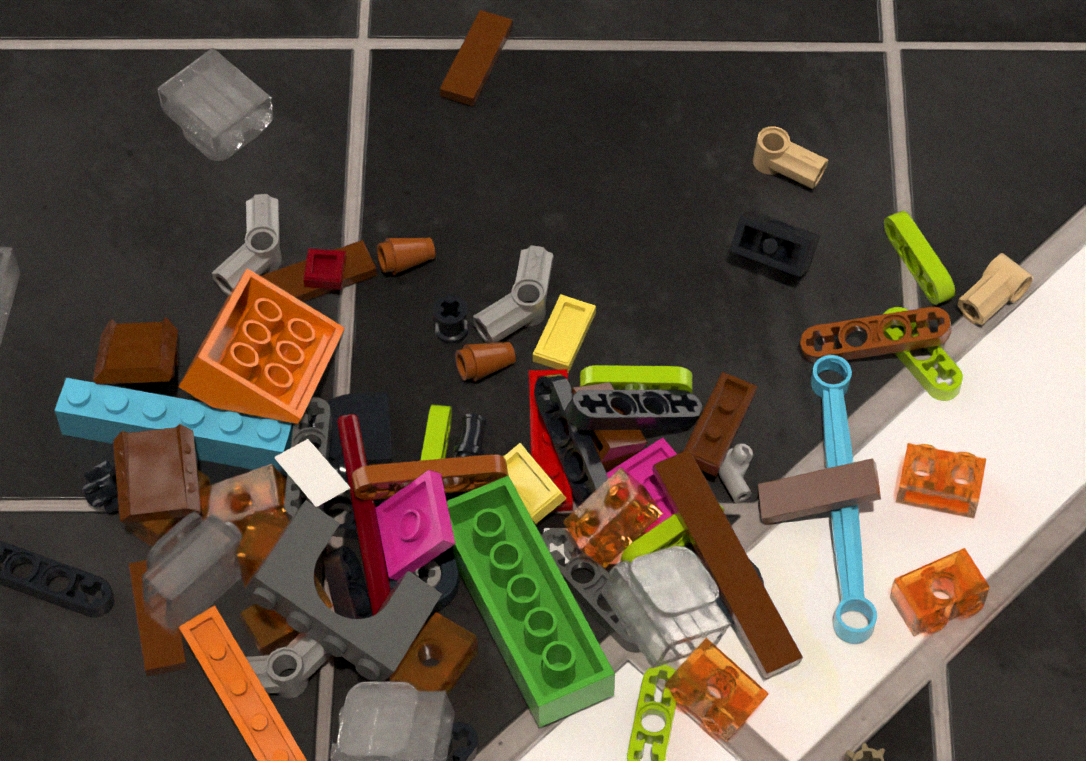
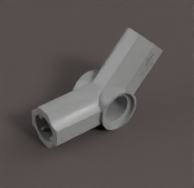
M268 194L254 195L252 199L246 201L247 233L245 243L212 272L213 280L217 283L220 290L228 296L247 268L260 276L261 274L277 270L281 265L279 201Z
M530 246L527 249L521 250L516 281L511 289L512 292L473 316V324L485 343H497L522 326H535L544 320L546 315V298L554 259L553 253L539 246Z
M300 633L287 647L278 648L270 653V655L246 657L267 694L276 693L283 698H294L305 691L308 685V678L331 654L325 651L321 646V642L308 633ZM286 669H295V672L290 676H279Z

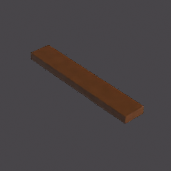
M688 449L654 464L652 468L653 473L764 678L800 663L803 659L801 652L690 450Z

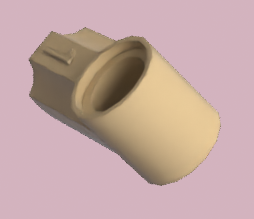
M773 126L762 129L758 134L753 155V165L755 168L767 175L781 173L812 189L816 188L827 167L828 159L790 142L789 135L782 128Z
M1001 253L991 261L984 271L982 278L959 298L957 306L962 311L963 317L973 325L975 323L983 325L1008 301L1014 303L1019 300L1030 287L1033 275Z

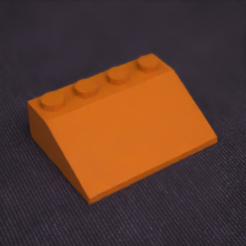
M247 268L226 299L183 377L179 388L212 408L298 424L345 327Z

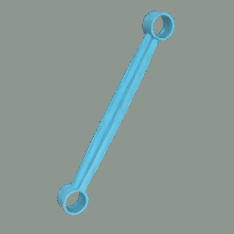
M826 355L819 358L813 366L811 377L812 390L822 398L826 469L853 463L844 395L849 389L852 370L845 359L836 355ZM824 371H834L839 373L844 378V381L839 384H828L823 382L818 377V374ZM858 505L831 510L830 514L842 598L836 609L834 629L842 640L857 644L868 640L872 636L877 620V611L873 603L866 599L864 595ZM848 611L861 612L868 618L869 625L861 629L851 628L842 621L841 615Z

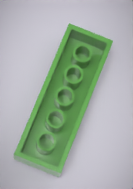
M509 475L448 500L447 505L455 544L448 551L456 560L459 573L539 728L613 696L615 673Z

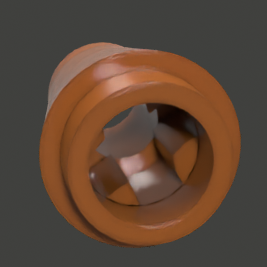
M430 237L386 238L384 243L377 245L379 265L383 273L391 272L393 275H396L428 260L435 259L433 241Z
M510 342L465 344L463 349L456 351L455 355L457 369L463 380L471 379L474 382L508 365L515 364L516 361L515 351Z

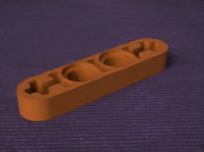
M926 307L815 325L803 332L800 344L804 357L814 364L819 358L826 355H836L845 360H852L944 344L951 335L952 326L949 315L944 309ZM937 320L939 325L938 332H930L928 328L929 321ZM913 322H916L918 336L913 337L911 326ZM891 325H901L906 329L905 335L896 341L887 339L884 336V332ZM854 331H862L867 335L866 342L858 347L850 346L846 342V338ZM839 334L840 349H836L834 335ZM822 338L824 344L821 351H815L813 347L815 339Z
M480 455L363 466L353 472L352 481L354 494L357 498L376 500L392 497L428 470L441 474L445 493L472 491L509 474L506 458L503 456Z

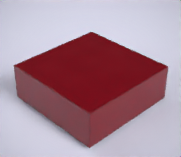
M308 248L303 278L304 287L342 290L347 260L346 251Z

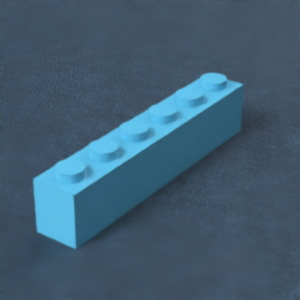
M66 378L54 410L62 435L113 444V439L122 430L130 433L174 428L181 424L193 430L198 460L288 475L274 457L291 448L294 423L212 408L204 402Z

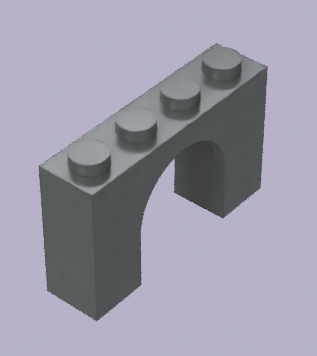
M306 500L294 513L244 590L252 595V599L259 606L268 610L273 609L285 617L289 626L300 633H308L320 641L325 651L333 656L343 657L354 664L360 675L369 680H377L382 683L395 672L442 593L410 571H407L395 583L376 615L365 619H350L330 610L316 591L314 568L319 555L340 523Z

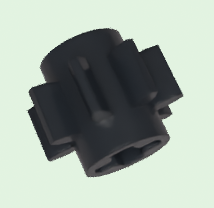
M106 460L84 473V477L88 481L83 485V494L91 506L94 508L104 506L105 511L110 513L118 509L119 504L115 466L111 468L109 461Z

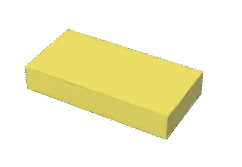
M560 294L533 352V362L557 370L567 369L569 373L596 314V306Z
M521 443L503 456L506 458L509 477L535 524L567 499Z

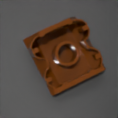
M166 316L162 322L116 324L111 318L101 333L93 377L96 384L170 381L175 375L174 367L179 363L178 329Z
M181 424L174 428L130 433L122 430L113 439L120 522L126 524L195 516L201 513L197 475L198 458L193 430Z

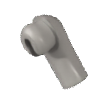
M741 443L728 451L719 470V476L735 503L747 500L752 494L743 477L749 467V462L753 458V452L748 445Z

